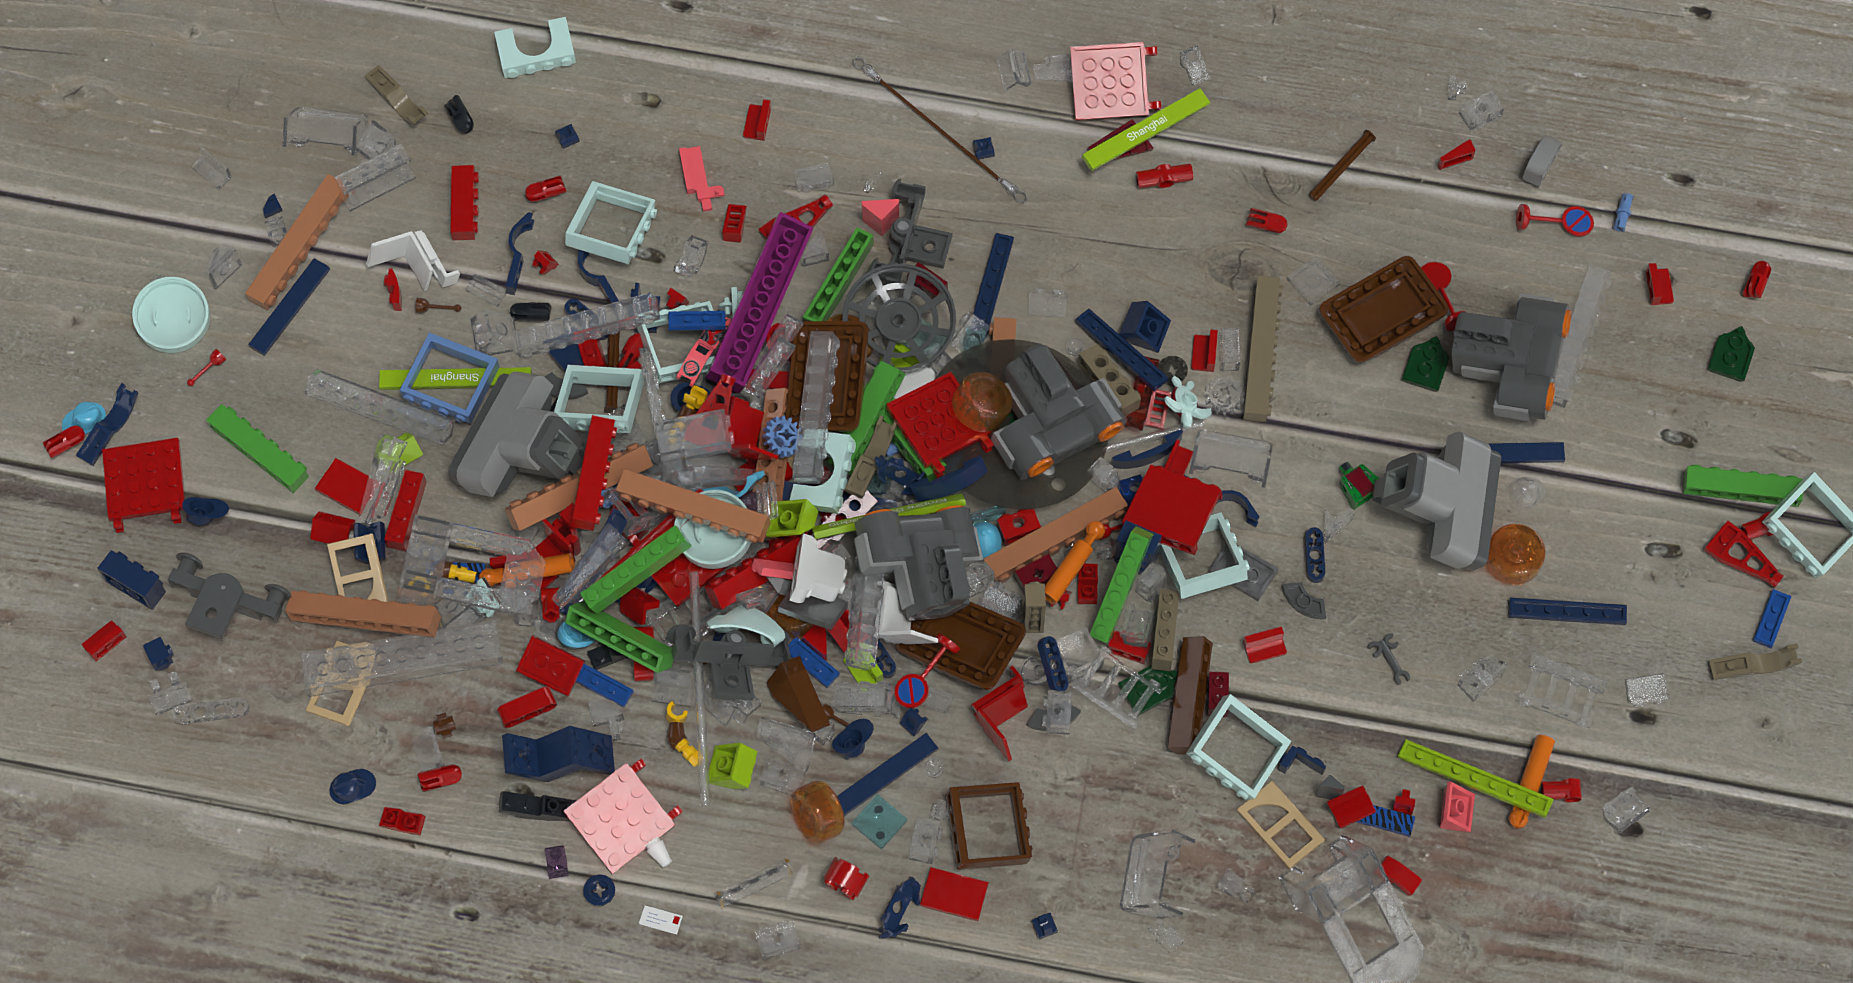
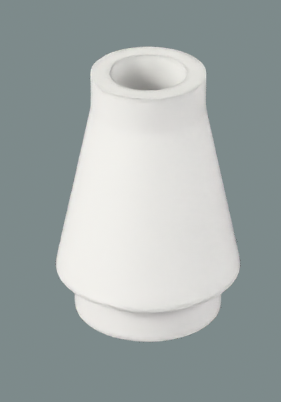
M659 837L645 846L647 848L646 852L662 868L672 862L663 840H660Z

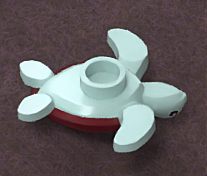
M1176 376L1172 377L1171 380L1175 387L1171 398L1166 396L1164 401L1179 415L1181 425L1184 428H1189L1193 422L1192 416L1202 420L1207 419L1212 414V411L1209 408H1198L1197 397L1191 392L1194 387L1193 381H1188L1183 385L1179 378Z

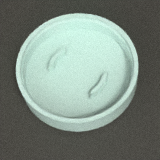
M164 277L149 283L140 291L133 305L132 318L139 336L148 346L160 352L177 353L192 348L204 337L210 324V308L203 292L194 283L179 277Z
M722 490L700 492V494L747 509L738 497ZM676 518L675 525L683 531L692 545L683 554L689 561L703 568L719 569L732 565L744 556L752 543L740 535L734 537L721 529L720 531H715L706 524H694L688 518H684V520Z

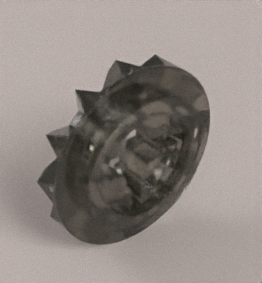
M1167 356L1160 361L1158 369L1168 377L1167 384L1172 383L1171 379L1173 377L1172 373L1168 372L1170 371V365H1172L1174 370H1177L1175 376L1180 381H1184L1188 373V367L1182 358Z

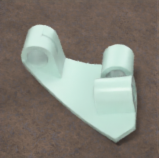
M738 605L725 615H716L707 622L710 629L714 628L716 632L728 633L739 628L757 632L760 634L762 644H774V647L785 639L783 629L772 618L762 611L746 605Z

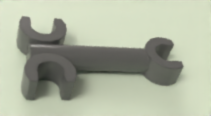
M1389 633L1386 635L1385 640L1373 641L1368 645V648L1376 647L1378 649L1373 654L1374 658L1379 657L1381 652H1383L1396 674L1395 683L1399 686L1401 684L1399 677L1404 676L1409 681L1410 675L1407 671L1401 669L1390 649L1397 648L1399 643L1391 644L1388 640L1392 639L1394 635Z

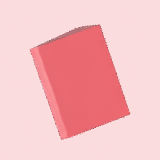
M899 199L862 201V221L881 236L891 228L894 221L900 218Z
M1447 782L1443 795L1440 828L1471 832L1475 794L1453 782Z

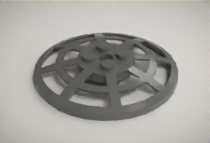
M888 264L870 270L854 283L847 294L843 306L842 321H848L849 309L860 313L859 321L865 323V315L876 319L877 328L868 332V345L884 355L883 362L889 364L891 357L907 358L915 355L920 364L898 368L902 372L918 370L937 360L949 346L955 331L956 310L950 292L935 275L914 265ZM889 272L909 273L906 284L892 283L884 286L879 275ZM916 276H921L931 282L941 294L931 299L924 291L914 286ZM872 279L876 290L866 298L863 305L852 302L857 291L867 281ZM902 289L904 293L902 298L890 299L886 291ZM911 293L917 294L926 303L917 307L913 302L909 301ZM880 295L884 304L881 305L878 311L869 309L870 303ZM943 301H946L950 313L949 329L938 328L939 318L936 306ZM931 310L933 326L921 324V314ZM896 317H902L904 323L898 325L893 320ZM919 332L930 334L927 340L919 347L913 339ZM881 335L888 340L886 350L875 344L872 339ZM935 335L947 337L939 351L927 360L922 351L931 344ZM906 342L911 349L909 352H893L896 343ZM867 357V363L876 367L879 364Z

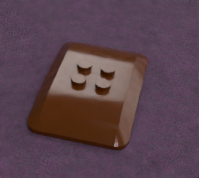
M1403 256L1327 299L1320 305L1319 312L1355 362L1363 363L1400 344L1443 318L1448 312V305L1415 259L1410 256Z
M803 321L795 326L785 419L791 417L792 424L798 423L797 429H802V431L808 429L850 432L858 428L862 411L868 350V327L864 322Z
M973 602L944 618L912 620L910 630L936 638L938 633H941L960 648V651L957 654H953L946 649L933 669L985 690H989L997 684L1026 635V628L1022 623ZM939 643L895 644L898 652L926 666L930 664L942 648Z

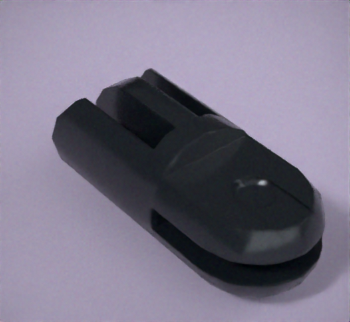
M455 95L444 107L457 130L461 133H469L474 127L473 119L460 96Z
M515 303L510 308V315L515 320L548 321L552 306L550 303Z

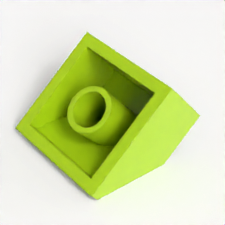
M808 499L776 501L773 505L770 517L771 523L766 536L801 535L815 527L819 510Z
M742 743L715 745L706 783L731 789L749 788L758 751Z

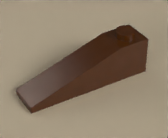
M800 656L782 662L766 682L773 698L784 705L788 712L793 713L797 720L811 732L829 726V720Z

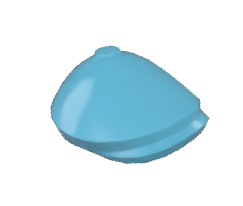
M982 522L973 526L977 528L983 559L1001 549L1002 538L999 529L995 525Z
M565 622L557 630L559 641L567 648L587 647L595 642L594 638L569 626Z

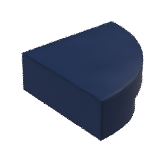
M275 193L268 197L263 207L265 218L283 211Z

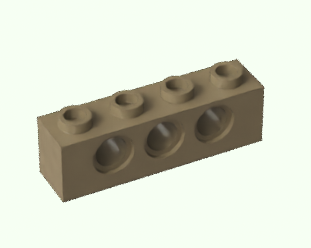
M1096 344L1079 353L1077 364L1092 383L1102 378L1106 380L1121 403L1120 410L1124 416L1139 409L1140 394L1130 386L1127 377H1123L1117 364L1109 359L1105 349Z
M1030 582L1025 584L1024 627L1026 628V633H1044L1046 610L1045 584Z
M1160 589L1151 669L1171 671L1179 601L1178 591Z

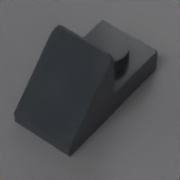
M607 645L587 651L595 670L629 658Z

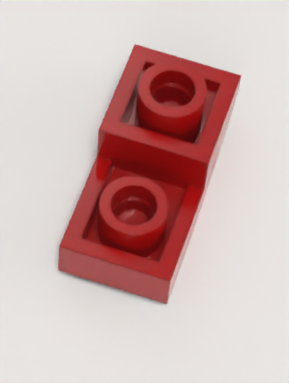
M389 268L388 275L384 277V286H387L390 293L389 302L393 305L394 311H402L400 286L393 269Z
M1084 563L1078 572V604H1097L1098 564Z
M384 807L379 826L403 833L421 835L426 817L423 814Z
M1386 856L1376 870L1389 884L1395 883L1408 896L1413 895L1422 882L1418 875L1390 856Z

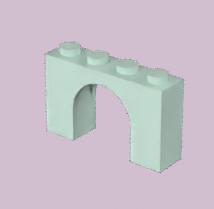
M566 17L548 20L552 42L547 51L537 56L525 55L518 50L512 28L494 32L504 78H515L522 74H533L536 71L551 70L555 67L570 66L576 63Z
M806 429L802 448L808 454L833 458L834 471L830 479L819 486L793 484L790 500L808 499L819 511L838 514L839 508L843 505L842 495L847 485V474L852 466L851 456L856 449L855 440L847 434Z

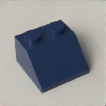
M1149 301L1132 302L1119 335L1132 345L1158 353L1171 320Z

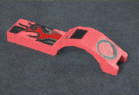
M725 317V319H726V329H727L728 324H729V322H730L731 319ZM705 330L689 352L676 378L680 379L681 376L690 379L689 386L693 387L707 360L720 344L726 330Z

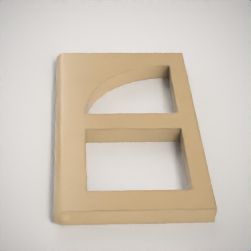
M370 533L369 535L327 544L339 595L346 597L344 584L373 578V589L367 600L378 599L389 602L373 534ZM365 544L371 570L341 577L335 551Z
M336 641L306 708V712L349 727L380 656ZM340 651L350 656L357 664L359 670L357 684L330 674ZM326 683L353 692L343 715L316 706Z
M1273 781L1262 788L1255 799L1248 800L1237 809V812L1289 870L1325 841V838ZM1270 805L1279 807L1288 813L1265 832L1248 812L1256 807ZM1294 820L1310 837L1311 841L1291 858H1288L1271 838Z

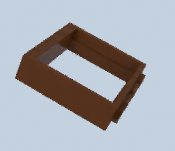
M1019 782L949 788L946 797L957 870L1022 865L1030 861L1033 848L1029 845L1030 829L1026 826L1025 821L1027 819V810L1023 807L1024 793L1020 789ZM1010 795L1020 855L969 859L960 798Z

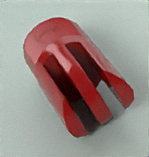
M560 175L530 184L525 189V195L529 201L537 202L564 194L567 190Z
M1250 208L1251 213L1248 215L1249 220L1246 222L1247 226L1275 233H1282L1288 226L1284 216L1255 208Z
M1758 261L1754 264L1743 291L1744 297H1762L1771 274V267L1768 262Z
M640 333L628 338L621 351L623 355L617 368H622L627 358L629 359L624 368L629 367L635 360L639 359L644 350Z
M74 425L45 440L43 445L50 458H54L81 443L85 438V432L80 426Z
M451 764L420 772L417 776L421 789L424 792L459 782L462 778V770L459 766Z

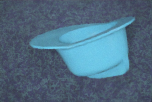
M82 402L65 415L62 420V429L64 431L76 425L80 426L86 435L91 432L96 422H100L106 417L105 409L100 404L94 402Z

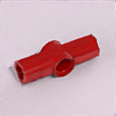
M1161 164L1155 167V169L1136 172L1138 188L1152 186L1168 188L1174 185V183L1192 181L1194 178L1191 164L1177 166Z

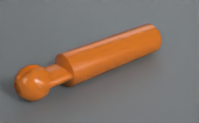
M1093 521L1087 525V535L1083 540L1078 539L1049 579L1045 585V600L1047 602L1057 604L1093 552L1092 543L1104 536L1105 527L1101 522Z
M567 553L507 564L504 568H486L480 573L479 579L485 577L491 587L502 582L510 584L574 572L575 562L573 555Z
M1546 735L1536 736L1520 782L1521 786L1535 792L1539 791L1555 744V740ZM1514 806L1509 815L1510 824L1514 828L1525 827L1528 823L1530 812Z

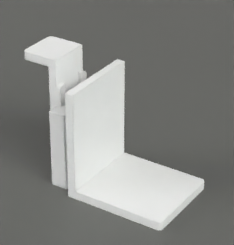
M422 230L414 234L412 231L371 244L366 262L368 267L405 256L424 291L428 290L432 274L435 279H438L442 288L458 282L460 272L456 270L446 273Z
M886 581L873 582V586L881 588L873 630V637L875 639L884 638L885 642L893 644L938 643L937 638L910 630L912 620H908L906 612L901 610L895 584Z

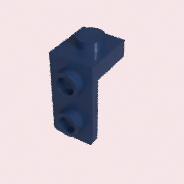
M1293 745L1288 753L1284 752L1279 760V771L1286 774L1295 759L1323 775L1326 769L1322 760L1317 757L1312 758L1303 748H1296Z

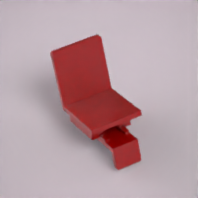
M732 396L729 415H725L717 450L719 452H729L732 457L740 459L778 460V455L756 447L764 412L750 407L748 401Z
M573 503L559 513L560 519H555L552 524L546 519L542 520L546 538L528 553L532 560L571 553L574 562H576L575 556L579 555L582 550L577 529L570 526L574 509ZM562 574L530 581L541 591L542 588H547Z
M1014 666L1009 667L1012 679L971 704V707L975 710L974 716L977 722L983 727L984 732L1008 761L1012 760L1008 743L997 726L1028 707L1023 690L1025 686L1022 676Z

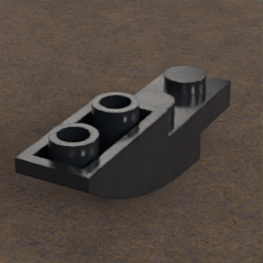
M502 791L500 793L499 812L514 814L515 817L525 819L570 821L563 811L577 800L546 795L538 797Z

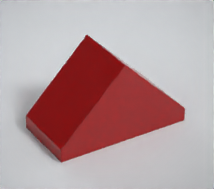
M814 625L803 636V642L827 661L826 628Z

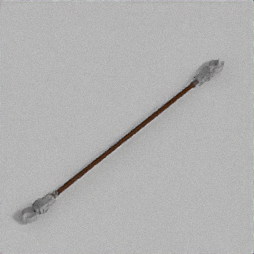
M856 56V60H862L864 62V67L857 66L855 64V60L852 59L855 68L862 69L864 75L872 78L874 81H877L878 83H881L883 86H885L900 100H902L906 105H908L912 110H914L918 115H920L935 129H937L941 134H943L947 139H949L953 144H955L959 149H961L976 163H978L982 168H984L988 173H990L994 178H996L1000 185L1006 190V192L1009 195L1015 196V200L1017 202L1025 204L1024 200H1019L1016 198V193L1024 194L1026 197L1027 195L1024 191H1018V187L1015 184L1010 183L1006 179L999 177L997 174H995L991 169H989L973 154L966 150L962 145H960L956 140H954L938 125H936L921 111H919L915 106H913L909 101H907L903 96H901L886 82H884L880 75L874 70V68L871 65L865 64V60L862 57Z

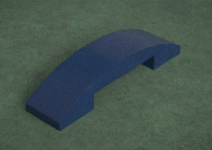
M1179 429L1165 435L1162 445L1138 455L1132 456L1130 450L1112 457L1111 465L1113 468L1131 469L1154 463L1172 451L1177 439L1182 440L1183 431Z
M981 455L963 462V468L930 482L928 478L911 484L910 488L916 500L926 501L945 497L968 487L980 479L988 471Z

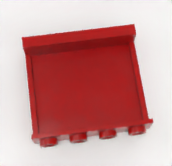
M1150 464L1122 523L1124 525L1127 520L1162 535L1161 544L1195 556L1200 536L1217 501L1222 500V491L1214 484L1208 485L1197 478L1191 479L1179 472H1171L1162 466Z

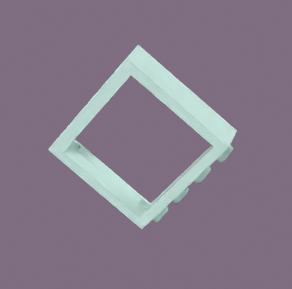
M592 181L565 233V245L629 264L631 259L635 258L638 245H641L644 240L645 231H649L651 219H654L657 214L655 200ZM597 199L644 213L627 248L580 234Z
M710 301L696 302L694 305L689 306L681 305L675 309H663L657 313H646V315L638 317L636 326L657 384L678 380L676 376L683 363L661 368L647 328L668 324L669 311H713ZM714 356L709 357L700 374L708 372Z
M568 365L554 412L574 430L589 431L591 417L594 415L614 419V427H617L616 433H631L644 385L642 369ZM572 384L631 387L623 416L565 413Z
M1815 472L1806 475L1762 521L1769 529L1768 531L1779 539V543L1792 553L1793 558L1801 562L1806 568L1807 573L1810 572L1815 578L1824 575L1853 544V512ZM1807 488L1851 533L1822 565L1778 519Z
M1221 512L1210 516L1202 534L1220 529L1237 565L1185 580L1171 547L1160 544V553L1181 599L1248 580L1247 570L1250 569L1248 561L1243 560L1242 549L1236 545V536L1234 532H1230L1229 521L1224 519Z
M1229 694L1222 697L1186 754L1194 760L1195 764L1206 768L1205 771L1209 775L1219 778L1222 785L1236 791L1238 797L1251 800L1255 799L1288 748L1291 740ZM1227 709L1277 747L1251 788L1201 751Z

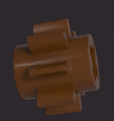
M446 712L437 715V720L433 721L436 734H442L443 739L451 737L452 731L456 730L453 717H447Z

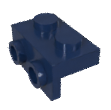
M381 521L367 525L355 523L354 538L369 535L370 533L373 534L379 561L386 559L385 523ZM366 545L355 546V558L365 564H369Z

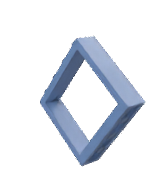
M429 333L400 388L401 396L403 399L408 400L409 403L415 402L420 404L426 410L433 409L444 417L451 416L458 422L462 421L471 424L500 367L499 361L495 357ZM431 348L486 369L466 410L411 389Z

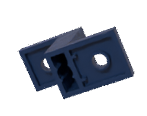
M573 726L565 727L539 739L510 733L502 735L505 773L550 782L580 769L607 775L615 772L612 735Z

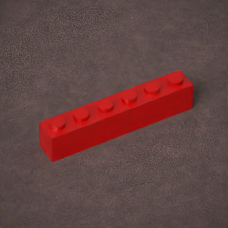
M594 415L591 417L571 527L593 531L595 524L599 525L601 513H598V507H602L604 501L601 491L606 489L608 480L604 478L605 472L609 473L611 464L607 459L608 455L612 456L614 444L610 443L611 438L615 439L617 427H614V419Z
M803 533L775 540L772 546L759 550L754 557L744 559L741 565L725 571L726 574L710 580V584L704 588L713 607L724 609L769 581L767 576H762L751 569L754 558L794 564L797 545Z

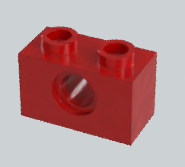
M1033 507L1021 508L1017 513L1011 515L1007 513L997 519V528L1001 534L1004 546L1010 545L1041 528ZM1019 522L1023 524V526L1018 528L1015 527L1014 524Z

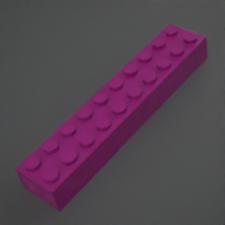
M779 212L705 378L718 383L721 375L726 374L736 379L732 388L733 391L740 393L745 387L814 229L813 227ZM723 383L724 387L729 386L728 384Z

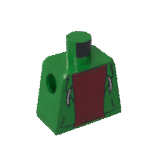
M1349 462L1342 464L1339 469L1344 476L1341 477L1339 485L1352 509L1355 510L1373 498L1375 481L1380 478L1364 464H1360L1356 468H1353Z

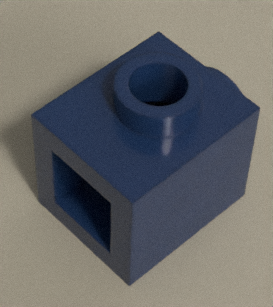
M161 637L143 645L155 671L164 670L174 663L171 658L174 653L170 645H165Z

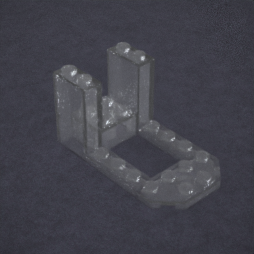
M647 347L639 348L642 373L646 382L645 390L664 482L685 488L734 478V471L737 470L735 459L731 460L729 454L732 451L731 444H734L733 432L729 433L728 427H731L729 415L725 416L724 409L666 419L665 411L661 408L663 403L661 393L658 394L659 383L656 377L652 354L648 353Z
M415 514L395 601L402 604L414 603L420 606H435L437 598L515 615L538 601L546 562L536 551L531 540ZM449 544L507 556L500 590L443 578L442 574Z
M1343 835L1328 845L1336 861L1314 876L1294 866L1278 877L1295 910L1321 924L1351 983H1410L1418 978L1420 971L1418 968L1421 958L1424 957L1425 949L1372 848ZM1372 895L1397 943L1365 963L1341 915Z

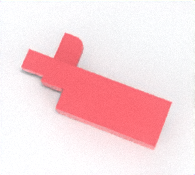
M700 146L679 148L687 194L697 193L698 202L702 203L703 212L711 211L710 198L725 196L723 187L719 185L708 187Z
M754 558L751 569L762 576L792 580L794 564Z

